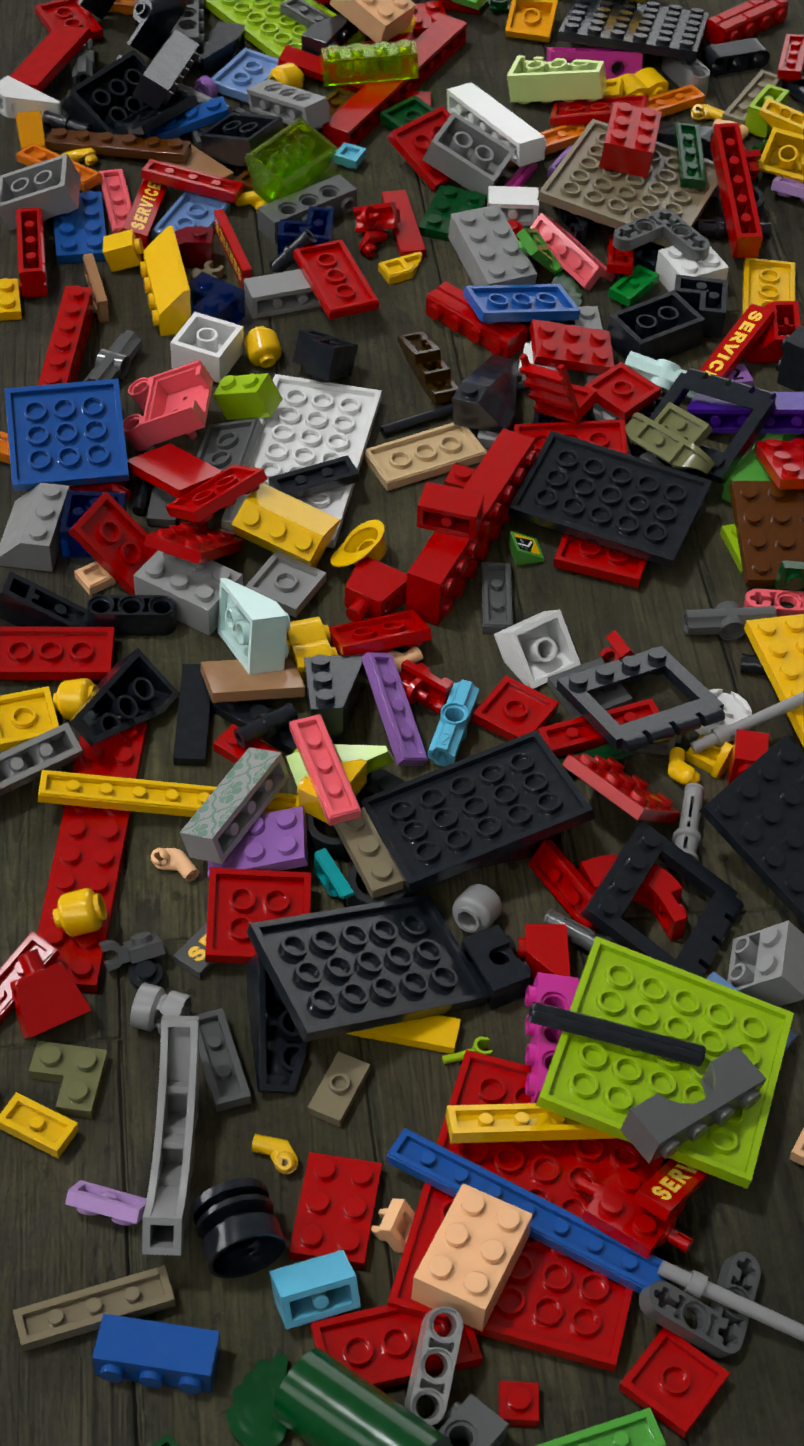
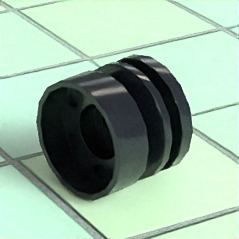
M249 1177L236 1178L219 1183L203 1192L191 1206V1216L196 1225L198 1237L203 1240L202 1250L209 1272L216 1277L237 1278L256 1273L275 1262L286 1249V1241L278 1219L273 1215L274 1208L272 1201L269 1199L267 1186L261 1180Z

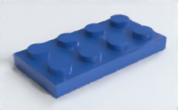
M101 191L79 193L78 209L53 217L57 264L83 262L84 254L93 253L95 261H106L103 254V237L106 236L102 193Z
M561 284L465 286L463 296L480 321L486 324H494L496 322L519 323L521 321H532V319L566 322L568 320H578L581 312Z

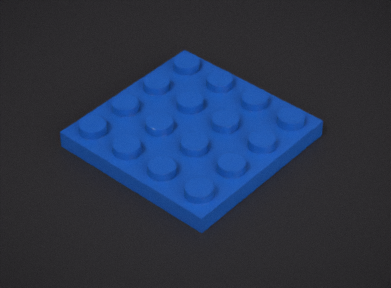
M119 379L4 388L13 491L31 490L40 483L77 486L129 481Z

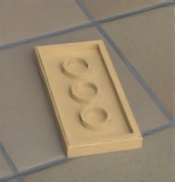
M453 422L364 450L363 458L386 491L450 472L454 463L466 467L479 463L487 451L468 427L454 425Z

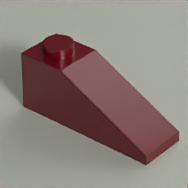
M187 226L174 231L184 267L204 268V264L207 261H213V227ZM153 240L148 241V242H146V243H143L144 249H145ZM141 254V262L144 261L143 254Z

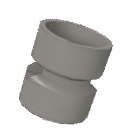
M144 982L139 987L132 1004L130 1025L148 1032L157 1028L158 1033L161 1035L162 1016H191L193 997L174 990L166 994L163 987Z

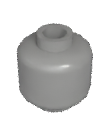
M473 884L466 888L452 906V914L457 925L462 930L472 934L490 928L502 912V903L499 896L493 889L482 884Z

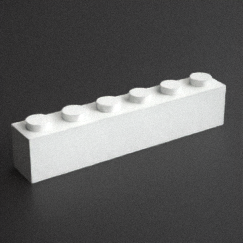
M471 82L447 89V111L450 114L454 111L515 150L516 152L511 161L520 167L545 159V136Z

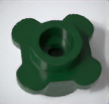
M509 0L487 1V4L490 5L489 10L496 13L509 11L511 7L508 4Z

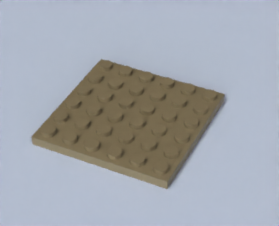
M592 119L538 194L537 200L549 206L569 211L571 214L580 215L593 220L595 223L604 224L615 229L658 210L674 212L693 228L718 189L714 162L704 158L707 179L705 190L680 187L676 148L657 141L648 178L599 168L608 124ZM663 237L651 241L665 248L673 246Z

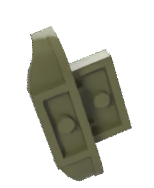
M671 402L665 406L654 421L641 413L635 412L625 426L626 433L634 445L637 444L664 460L673 468L697 469L707 475L715 465V462L699 448L713 431L711 426Z

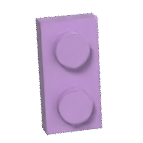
M780 176L773 179L770 190L777 191L776 194L782 197H791V195L799 197L800 201L804 202V183Z
M80 1180L68 1190L65 1204L77 1207L76 1210L81 1214L90 1216L101 1214L112 1217L114 1223L130 1226L137 1224L143 1219L147 1198Z

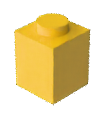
M133 229L103 237V254L111 272L140 265L139 262H141L144 246L142 240L136 238Z

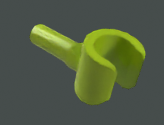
M484 1036L476 1038L472 1048L466 1049L489 1056L493 1053V1050L482 1051L488 1047L490 1039ZM466 1050L442 1056L443 1064L462 1061Z

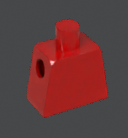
M367 556L358 561L345 585L344 605L347 608V618L355 622L362 620L364 617L374 618L392 614L406 602L407 574Z
M38 949L18 956L25 976L10 982L23 1038H31L91 1011L89 1004L61 962L45 967Z

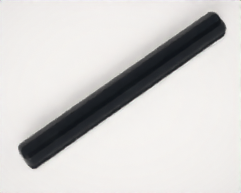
M533 1002L529 1011L528 1019L533 1024L695 1066H701L705 1059L706 1047L701 1044L540 1002Z

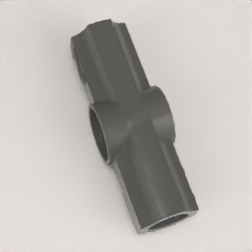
M92 38L70 60L73 85L81 83L95 72Z
M126 330L125 333H121L109 349L103 348L99 351L95 367L84 381L124 379L130 370L131 360L142 348V339L134 331Z
M724 601L719 603L715 609L684 610L683 630L685 635L719 634L722 639L733 641L741 638L746 633L744 627L747 620L777 617L775 606L740 607L735 601Z

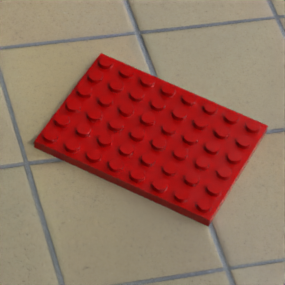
M466 1050L449 1105L531 1103V1096L525 1095V1083L527 1075L530 1073V1066ZM446 1117L437 1141L438 1145L580 1218L583 1217L585 1209L593 1199L592 1196L574 1187L581 1173L601 1184L610 1179L617 1168L622 1165L648 1181L661 1168L663 1156L648 1163L632 1143L620 1138L451 1144ZM424 1183L387 1305L399 1309V1313L424 1319V1316L432 1308L412 1300L413 1277L455 1199L427 1183ZM529 1237L483 1331L464 1323L463 1330L465 1328L473 1329L474 1333L614 1372L633 1290ZM438 1314L435 1319L444 1321L451 1327L450 1319L446 1315Z

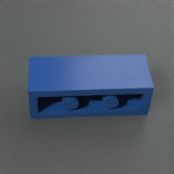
M103 1314L92 1356L95 1375H99L102 1379L109 1382H121L124 1379L137 1381L148 1388H160L163 1385L176 1387L187 1394H199L201 1391L212 1393L221 1351L220 1331Z

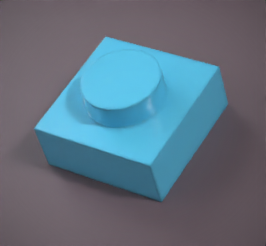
M344 142L334 154V163L346 168L357 169L366 157V148Z

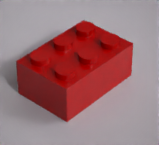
M614 102L599 168L648 178L662 112L652 108L632 106L625 102Z

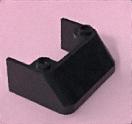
M79 0L77 4L103 20L116 0ZM138 0L133 10V16L140 24L127 44L153 60L186 10L187 0Z

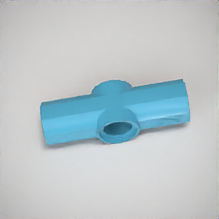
M462 679L460 682L454 683L446 704L441 708L440 721L428 750V758L435 765L444 767L454 763L461 743L467 737V727L480 692L479 688L475 687L471 681Z

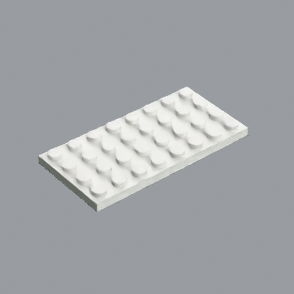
M275 374L273 382L283 399L272 417L259 418L262 428L248 467L264 469L268 480L263 483L268 486L269 477L347 455L359 472L364 450L367 447L382 399V391ZM355 483L298 499L340 519V523L327 547L335 548ZM250 494L240 496L236 499L237 502L233 506L225 509L221 520V528L235 532L231 524L244 500Z

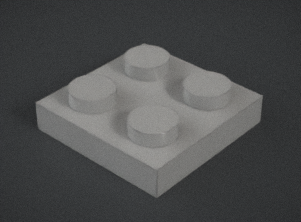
M275 551L245 587L276 601L285 612L293 617H297L326 582V572Z

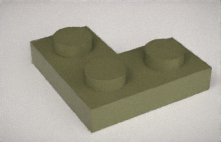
M37 1041L29 1068L30 1079L62 1083L55 1106L56 1112L66 1116L92 1119L108 1061V1050Z

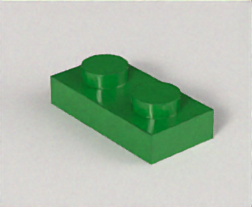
M638 264L633 268L632 275H625L609 288L608 297L630 307L658 284L659 274Z

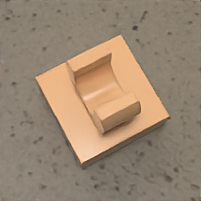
M392 1198L388 1208L379 1210L378 1214L383 1219L380 1226H372L370 1230L378 1240L387 1241L394 1252L403 1253L415 1212L405 1199Z

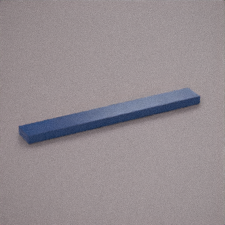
M405 1127L386 1155L387 1163L454 1198L462 1183L532 1213L529 1237L639 1294L646 1286L656 1281L667 1280L657 1275L660 1264L663 1261L662 1259L652 1254L648 1259L644 1258L573 1213Z

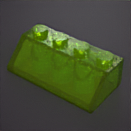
M403 39L398 42L388 43L379 41L375 44L364 45L355 43L351 46L340 47L331 45L320 50L319 60L324 86L418 78V50L415 40Z
M300 117L246 154L245 161L254 192L266 203H271L297 192L327 170L338 148Z

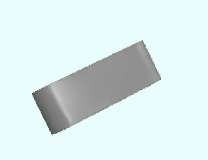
M662 56L661 70L680 88L693 84L702 93L707 94L710 70L697 58L696 61Z
M447 1306L432 1309L424 1316L405 1398V1408L420 1417L416 1411V1402L422 1395L430 1396L434 1402V1411L430 1417L426 1419L421 1418L430 1425L438 1423L445 1414L463 1331L461 1315L456 1309ZM438 1314H444L450 1319L451 1330L446 1337L439 1336L434 1330L433 1322ZM431 1354L439 1356L443 1363L441 1374L435 1378L429 1376L425 1370L426 1358Z

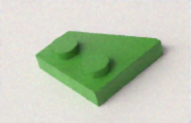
M524 228L516 234L520 239L518 245L526 255L529 253L531 257L554 275L564 269L537 228Z

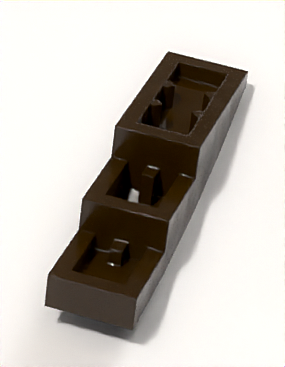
M423 331L397 336L407 362L435 404L452 401L458 386L451 380L450 368L441 360L440 348Z

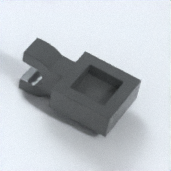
M148 931L134 934L131 936V940L123 942V946H120L113 940L99 942L102 952L115 951L113 959L104 961L107 971L115 970L123 963L131 962L134 964L166 954L163 941L156 933L151 934Z

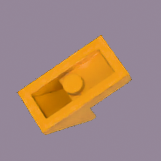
M18 112L15 117L21 150L33 143L46 148L41 112Z

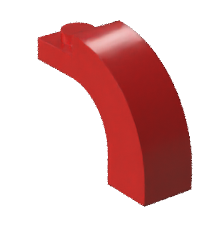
M618 854L599 856L580 862L579 872L594 890H596ZM654 863L632 900L646 906L655 915L669 940L673 941L683 937L685 924L688 920L687 912L680 903L683 888L668 871Z

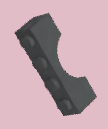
M735 1047L711 1061L701 1080L705 1095L704 1100L697 1103L683 1104L671 1101L657 1093L630 1109L620 1130L648 1163L661 1156L667 1159L675 1154L685 1141H697L713 1124L716 1123L718 1126H721L739 1108L743 1107L744 1110L752 1107L761 1098L759 1091L766 1078L738 1047Z

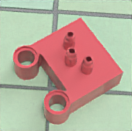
M197 360L149 378H139L130 385L128 393L144 413L143 416L140 414L130 415L123 421L124 435L136 451H144L152 445L184 434L191 440L197 438L195 431L205 428L213 378L202 362Z

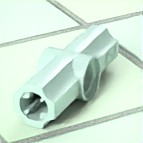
M630 351L625 361L626 366L662 388L661 392L663 393L668 392L681 372L685 374L687 372L671 361L665 359L655 360ZM689 391L686 397L692 399L696 392Z

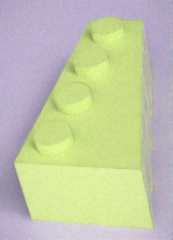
M517 55L507 74L510 101L518 102L519 104H528L534 101L551 103L556 100L574 102L579 99L597 101L603 98L607 89L604 61L576 59L572 63H567L565 58H556L551 62H545L544 57L536 56L533 58L534 61L525 60V56Z

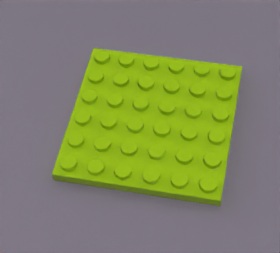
M596 936L569 1010L704 1045L706 1047L705 1059L701 1066H695L562 1031L536 1106L630 1142L620 1130L630 1109L657 1093L671 1101L683 1104L697 1103L704 1100L705 1095L701 1080L711 1061L738 1047L766 1078L759 1091L761 1098L747 1110H744L743 1107L736 1110L734 1115L723 1125L718 1126L715 1123L710 1126L708 1131L697 1141H685L680 1149L669 1158L747 1189L752 1181L794 1013Z

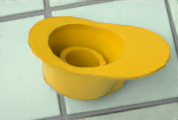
M370 520L357 526L333 553L330 563L334 567H345L351 564L356 566L358 561L366 556L379 562L387 551V544L383 536L385 525L380 520Z

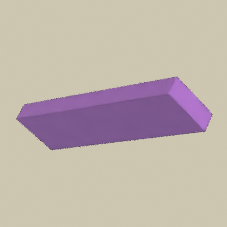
M366 652L361 659L397 766H423L428 761V757L393 655L390 653Z

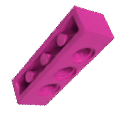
M547 47L546 62H551L556 58H565L567 63L576 59L604 61L606 79H612L623 74H635L641 70L643 53L611 48ZM615 62H621V69L617 72H612V65Z
M537 972L533 986H527L525 1006L531 1008L533 1002H540L569 1010L579 984V978ZM528 1014L525 1022V1035L530 1036V1043L526 1047L525 1065H530V1073H528L526 1078L525 1095L531 1096V1103H537L562 1031L530 1023Z

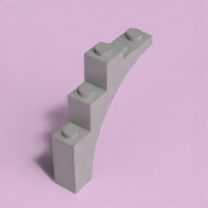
M163 1015L161 1019L155 1139L149 1188L142 1222L143 1255L181 1256L190 1215V1182L194 1169L195 1129L199 1117V1016Z

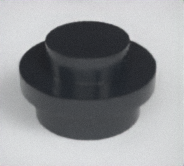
M153 959L132 964L128 973L130 983L137 990L144 982L159 986L164 976L161 964Z

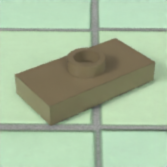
M338 1051L307 1107V1114L341 1127L370 1072L371 1064Z

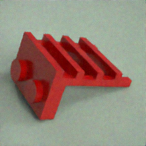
M522 354L519 357L522 363L519 371L527 377L524 384L526 387L531 388V392L528 395L530 399L536 402L533 406L535 412L576 424L599 400L597 391L571 384L565 365L560 364L557 367L558 371L531 364L526 354Z

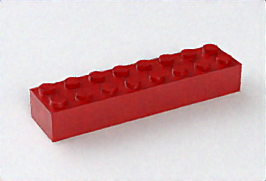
M502 429L463 488L465 490L485 493L483 516L475 539L438 531L433 533L407 573L405 611L413 609L424 622L437 627L444 616L448 617L450 615L456 597L460 598L463 595L468 578L472 579L475 576L480 559L485 560L491 542L497 541L503 523L507 524L511 518L508 515V507L537 456V452L534 451L535 438Z

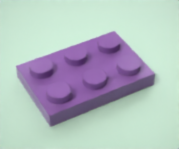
M299 806L261 814L222 864L208 861V878L210 868L282 871L307 866V817L304 807Z

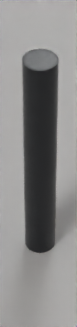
M144 479L141 481L132 512L137 516L143 514L152 484Z

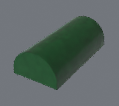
M320 1348L307 1352L294 1364L281 1383L273 1404L274 1418L312 1446H451V1441L447 1436Z

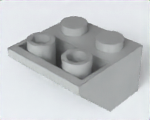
M788 920L733 939L727 982L744 994L778 1007L803 1000L804 934Z

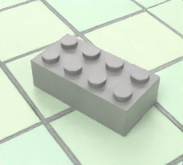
M498 204L451 214L448 238L474 286L528 285L536 283L537 273L527 255L519 247L518 239Z

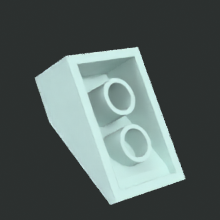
M220 578L218 634L249 675L284 670L285 658L289 654L286 642L287 631L290 630L288 613L276 601L230 579Z

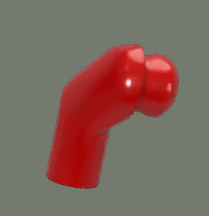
M385 230L367 231L359 245L360 253L368 258L375 255L373 250H377L375 243L386 242L388 239L387 232Z

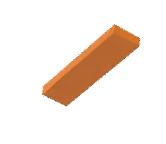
M34 143L16 153L17 161L26 166L61 156ZM71 160L81 176L80 190L86 192L103 181L102 173Z

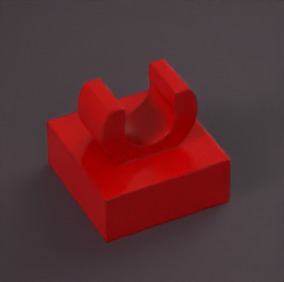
M616 630L606 636V639L612 646L606 647L600 652V656L605 662L615 656L613 660L615 661L626 656L635 655Z

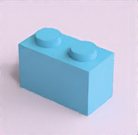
M344 1250L269 1271L274 1301L286 1330L361 1308L357 1278Z

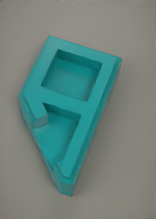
M326 848L316 851L314 855V874L327 894L332 897L339 896L341 899L353 896L354 891Z

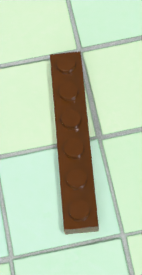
M65 128L52 129L44 141L46 149L69 152L76 149L92 148L97 152L96 155L182 163L186 162L192 151L191 141H182L178 138L160 139L156 136L139 137L133 134L117 135L110 132L95 133L87 130H66Z

